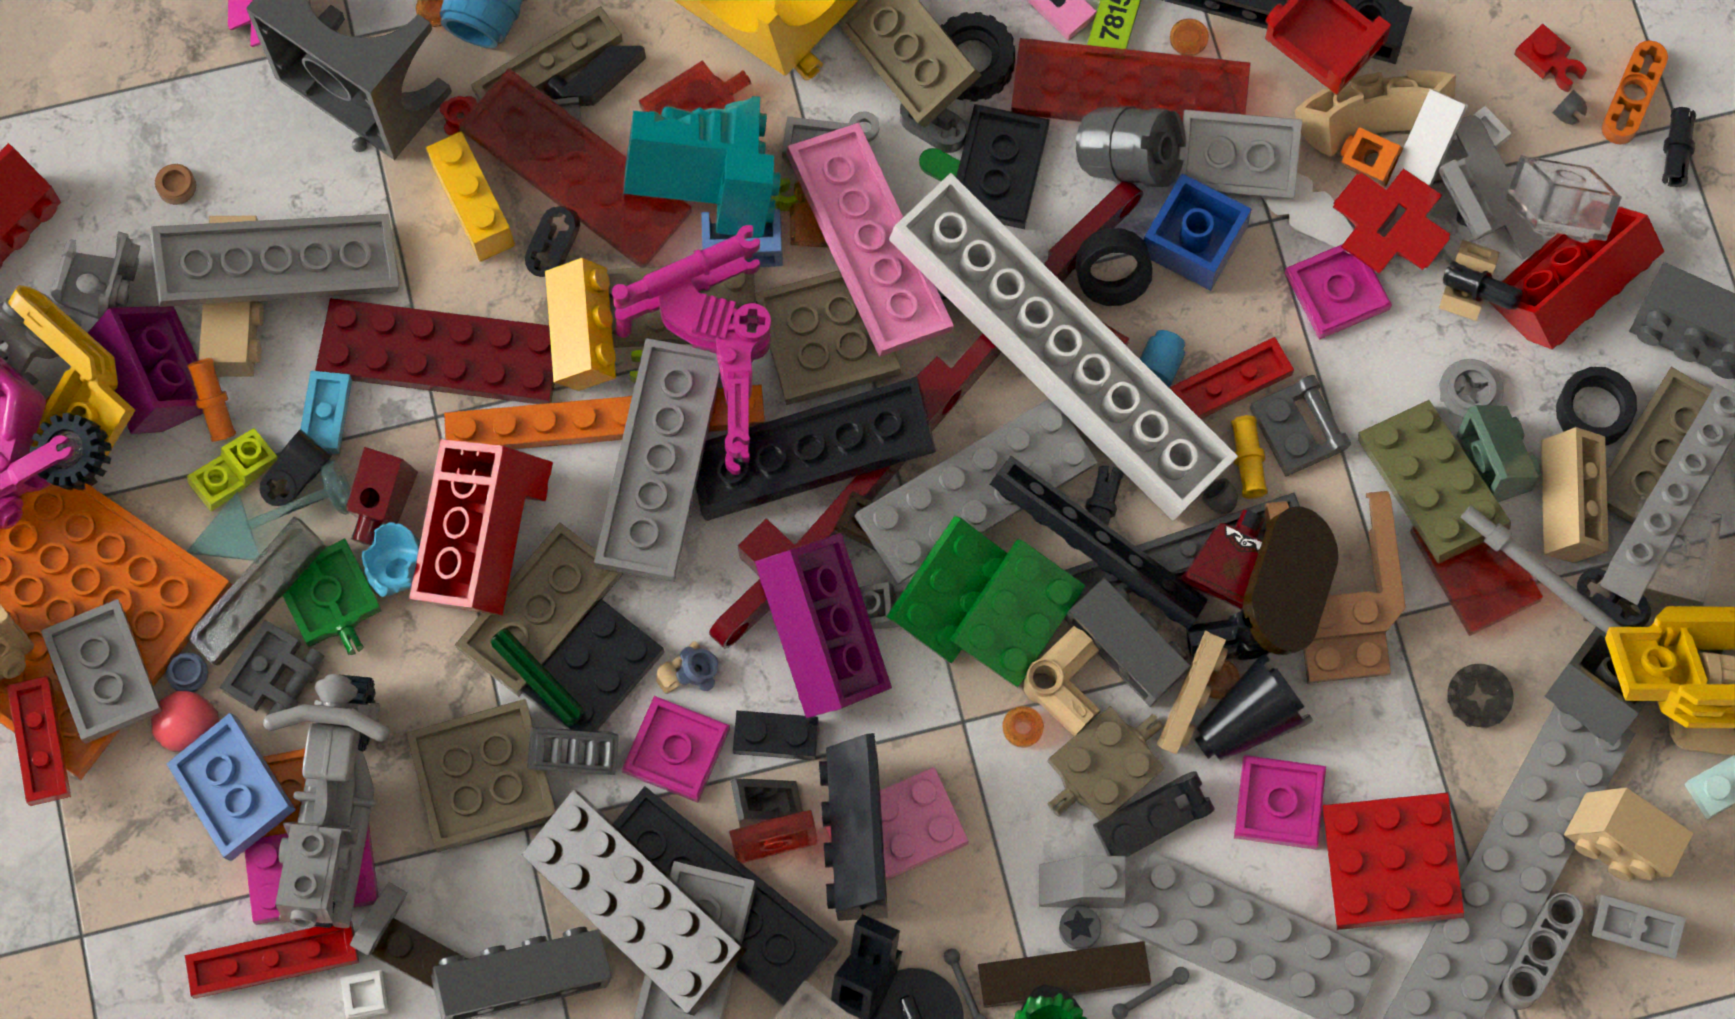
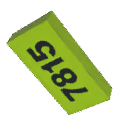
M1100 0L1086 51L1124 60L1141 0Z

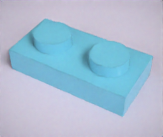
M310 371L300 429L331 454H340L352 384L350 374Z

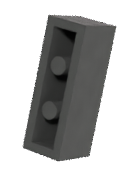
M1103 578L1068 611L1065 620L1071 627L1075 626L1083 630L1093 640L1099 649L1098 654L1151 707L1185 675L1190 668V665L1186 662L1188 657L1175 642L1170 641L1167 643L1157 632L1159 630L1158 625L1147 613L1141 612L1139 614L1128 603L1130 597L1120 585L1115 582L1110 584Z

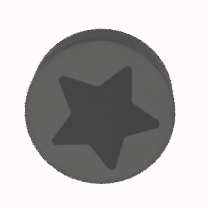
M1075 906L1063 914L1059 924V934L1062 941L1068 947L1074 950L1089 949L1098 941L1101 933V921L1096 912L1085 906Z

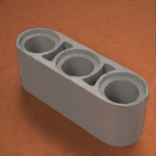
M1561 892L1553 895L1539 912L1499 988L1503 1002L1510 1008L1516 1010L1526 1009L1543 994L1583 918V906L1580 900L1573 894ZM1560 906L1567 910L1570 915V923L1561 924L1554 920L1551 913L1552 907ZM1541 942L1547 945L1551 951V958L1549 960L1538 959L1532 951V943ZM1522 978L1529 982L1532 989L1531 996L1523 997L1518 995L1513 989V979Z

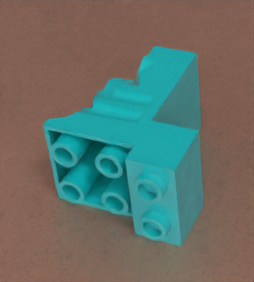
M752 96L744 101L732 102L725 105V109L709 108L704 110L698 108L689 112L666 106L662 110L661 115L655 111L643 112L633 110L625 164L623 194L717 204L716 233L737 235L740 228L752 225V237H763L766 222L773 223L775 199H771V196L779 195L781 173L774 172V155L765 154L766 142L759 140V137L765 136L767 113H760V96Z

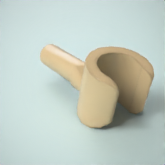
M695 641L688 646L695 650L701 648ZM680 655L672 662H666L658 668L656 682L666 694L674 691L681 685L676 676L682 664Z

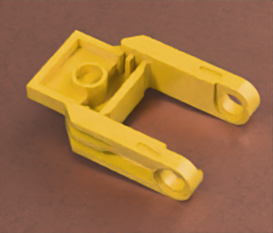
M17 286L8 301L9 305L25 319L23 323L71 366L69 370L65 371L46 403L39 426L43 422L52 424L50 417L54 415L63 417V413L79 415L100 425L99 429L106 431L108 438L104 441L111 443L113 448L135 412V409L115 392L118 381L114 356L44 294L28 286ZM38 427L37 434L42 435L44 431ZM75 435L76 437L69 438L71 440H69L65 445H62L60 451H62L63 448L73 446L77 443H82L80 439L77 438L79 436ZM34 440L32 446L38 447V441ZM105 451V455L108 456L110 451Z
M1666 606L1656 616L1654 623L1650 627H1609L1605 640L1625 701H1658L1663 714L1686 728H1735V684H1706L1708 680L1697 651L1735 650V607Z

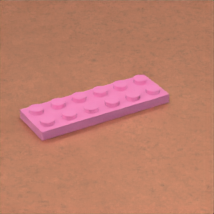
M860 123L789 145L786 155L879 357L951 332L954 325L936 286L889 241L894 226L903 218V215Z

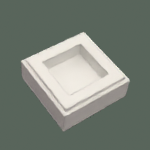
M383 970L340 977L346 1019H362L390 1013Z

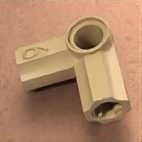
M1075 626L1041 659L1031 664L1023 683L1024 693L1028 699L1034 703L1041 704L1073 736L1090 724L1101 711L1070 681L1099 652L1093 640L1083 630ZM1041 673L1046 674L1053 680L1054 686L1049 689L1039 688L1034 683L1033 676Z

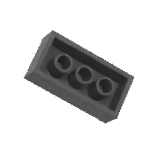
M1663 262L1629 332L1637 335L1639 340L1648 345H1660L1673 351L1681 360L1698 362L1707 366L1719 377L1735 379V293Z

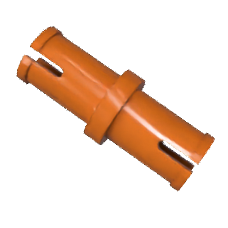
M205 358L192 362L187 366L191 372L198 394V399L195 400L197 408H202L211 435L210 439L214 442L230 438L236 434V431L233 428L225 402L229 398L227 392L221 390L213 358Z

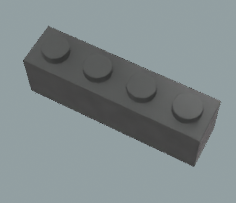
M587 927L567 930L563 932L562 938L547 941L546 936L533 937L523 941L522 947L506 950L504 945L493 946L480 952L481 956L466 960L464 955L446 957L439 961V966L433 967L431 975L441 1019H473L606 988L612 978L600 930L588 931Z

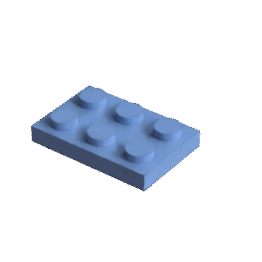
M232 713L226 715L166 763L221 855L229 861L238 857L296 810L241 721Z

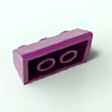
M174 306L109 308L88 331V334L114 356L118 381L115 392L135 409L127 423L130 434L164 432L204 414L202 408H197L195 400L198 399V394L191 372L187 366L192 362L198 361V358Z

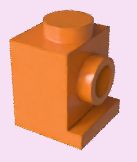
M1359 127L1355 136L1350 135L1346 139L1341 150V156L1343 157L1341 162L1346 169L1357 174L1361 172L1373 181L1386 187L1403 148ZM1370 154H1379L1374 165L1366 164V159Z

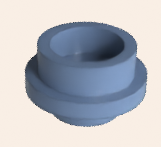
M179 654L172 659L167 667V680L176 691L195 692L202 688L207 681V664L197 654Z

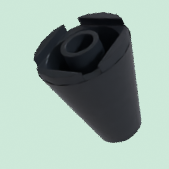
M1265 653L1250 666L1196 727L1200 735L1194 740L1208 759L1216 755L1219 761L1225 760L1305 727L1313 721L1310 714H1306L1303 717L1300 716L1298 711L1303 709L1304 705L1279 670L1272 668L1268 671L1264 666L1270 661Z

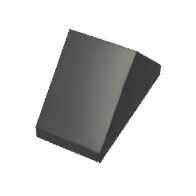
M737 778L731 781L741 834L804 821L797 781Z

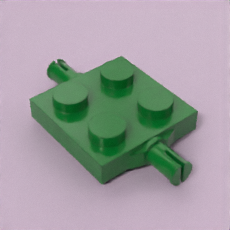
M299 530L298 533L304 545H301L296 533L290 536V540L293 542L300 557L290 566L272 574L308 647L329 637L340 636L347 654L354 655L356 652L350 639H352L358 652L364 648L354 628L361 621L382 610L345 538L328 547L314 549L306 531Z

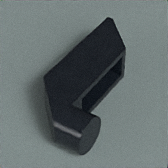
M609 46L569 83L560 75L554 76L545 86L544 92L552 100L578 97L579 106H594L646 59L645 49L643 46Z

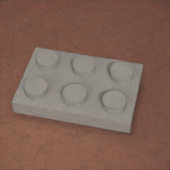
M1184 110L1183 124L1186 147L1180 148L1179 160L1184 161L1178 179L1183 173L1218 192L1295 198L1302 119Z
M119 599L41 630L78 733L85 744L162 712L126 613Z

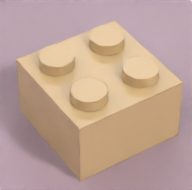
M1619 788L1585 793L1564 836L1576 843L1575 849L1579 853L1591 859L1601 860L1609 866L1608 871L1613 876L1630 882L1633 879L1652 880L1653 878L1672 877L1694 833L1630 789Z

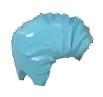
M394 522L382 524L374 531V541L367 550L362 552L361 557L368 584L379 596L389 597L400 591L411 589L421 540L402 524H395Z

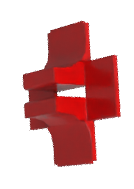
M1404 168L1387 190L1363 173L1356 174L1333 203V208L1356 226L1341 248L1379 274L1396 253L1397 256L1407 259L1421 270L1428 268L1449 242V237L1451 236L1450 233L1426 217L1442 197V194ZM1400 205L1406 211L1388 234L1383 237L1380 234L1395 217Z

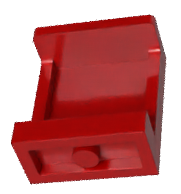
M1289 0L1284 6L1281 3L1277 4L1266 18L1268 27L1265 39L1338 95L1386 43L1391 24L1381 16H1378L1374 22H1371L1344 0Z

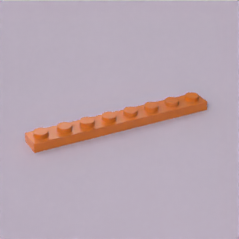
M762 384L752 385V394L749 398V427L765 423ZM718 388L708 432L728 430V405L723 388ZM632 396L445 412L446 440L501 445L512 449L622 440Z

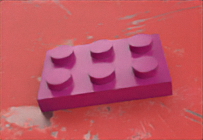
M369 825L353 908L373 905L379 897ZM287 833L260 838L244 851L252 921L255 925L281 921L279 919L280 913L275 903L283 863L279 862V848L282 838L289 837Z

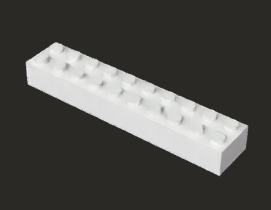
M952 173L942 180L894 226L889 241L1172 521L1238 457Z

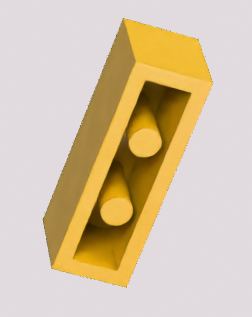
M462 131L427 146L426 150L432 167L479 262L514 247L515 243L510 227Z
M580 258L545 271L554 382L581 391L616 379V353L613 348V317L610 311V280L607 268L585 258Z

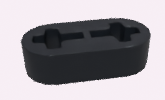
M566 206L552 207L542 216L525 254V265L533 275L546 277L545 271L565 263L580 229V218L572 208ZM564 214L566 216L564 222L569 225L568 230L559 231L554 239L553 236L557 230V225L553 223V218L562 217ZM551 244L552 247L548 258L553 261L552 265L543 266L541 269V261L536 258L537 253L546 252Z
M1599 568L1590 569L1579 577L1577 591L1622 627H1644L1649 622L1651 607L1644 595L1637 605L1641 614L1638 617L1630 615L1625 619V613L1617 605V602L1620 599L1628 605H1633L1634 603L1606 588L1605 590L1611 594L1609 599L1599 593L1589 597L1591 592L1587 587L1590 582L1598 584L1603 579L1606 573L1605 570Z

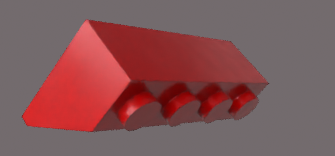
M9 143L0 151V269L5 259L14 250L21 249L28 242L30 234L42 222H46L53 217L57 206L61 203L52 186Z
M1596 199L1546 242L1541 249L1536 251L1501 281L1521 289L1523 296L1517 309L1509 310L1494 303H1489L1528 341L1553 350L1557 345L1562 344L1582 323L1592 318L1596 311L1613 296L1621 293L1630 281L1641 272L1647 270L1652 262L1665 251L1648 215Z

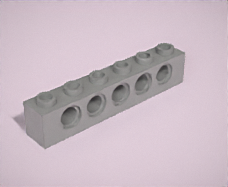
M1718 384L1714 386L1613 556L1600 586L1638 605L1735 439L1734 392Z

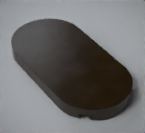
M1290 507L1274 516L1268 523L1243 601L1245 619L1250 618L1253 627L1249 630L1254 639L1264 649L1276 655L1296 653L1307 648L1312 643L1318 630L1338 564V547L1331 528L1320 515L1305 507Z

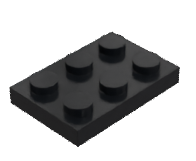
M601 599L544 665V668L583 707L585 714L581 720L573 726H568L529 684L525 686L522 692L524 696L564 728L598 731L665 651L661 645Z

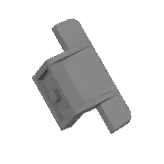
M1475 115L1463 117L1455 134L1467 157L1459 161L1454 159L1442 165L1438 172L1474 241L1505 227L1523 260L1542 248L1544 243L1543 236L1481 119Z

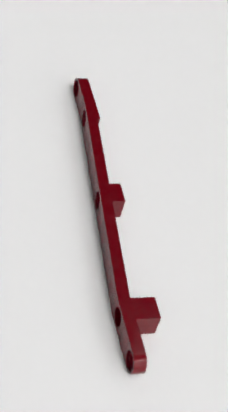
M1122 181L1049 250L1048 260L1044 265L1063 283L1076 268V253L1082 242L1093 233L1106 228H1115L1138 205L1143 197V191L1134 183ZM983 333L952 368L937 356L917 375L931 431L939 425L1001 354L1002 351ZM905 462L856 476L795 545L766 518L737 545L740 559L759 576L755 561L839 534L833 528L849 494L854 491L872 501ZM760 579L730 606L711 627L709 635L722 648H729L736 643L770 610Z

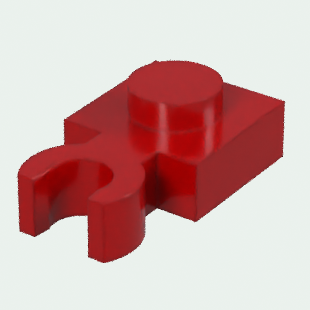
M1541 24L1516 48L1514 54L1542 79L1551 72L1555 76L1557 86L1565 92H1569L1573 85L1572 80L1566 76V73H1574L1579 79H1582L1587 71L1582 62L1567 58L1571 47L1544 24Z

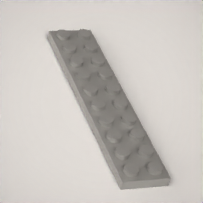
M1554 705L1460 877L1464 918L1436 921L1383 1019H1482L1576 845V843L1565 837L1564 834L1585 793L1606 790L1634 738L1635 732L1627 729L1615 745L1612 746L1605 740L1594 736L1586 726L1569 714L1561 712Z

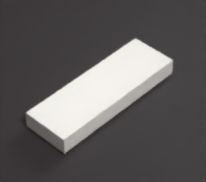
M1429 90L1388 181L1386 190L1403 168L1428 186H1432L1468 107L1467 104L1436 90Z

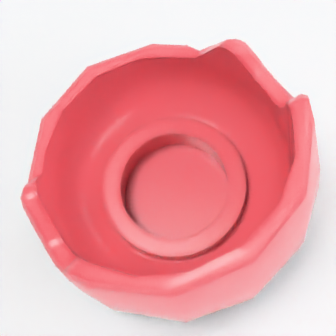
M175 691L159 701L162 712L152 716L151 728L154 738L161 743V746L173 752H181L219 722L218 711L207 699L196 693Z

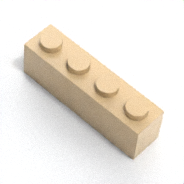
M209 216V223L259 221L257 216ZM247 301L203 304L199 360L213 358L217 377H254L255 363H260L262 353L260 339H256L257 326H262L264 322L263 303Z

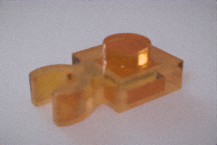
M797 180L794 184V194L800 203H794L790 207V245L828 248L825 237Z

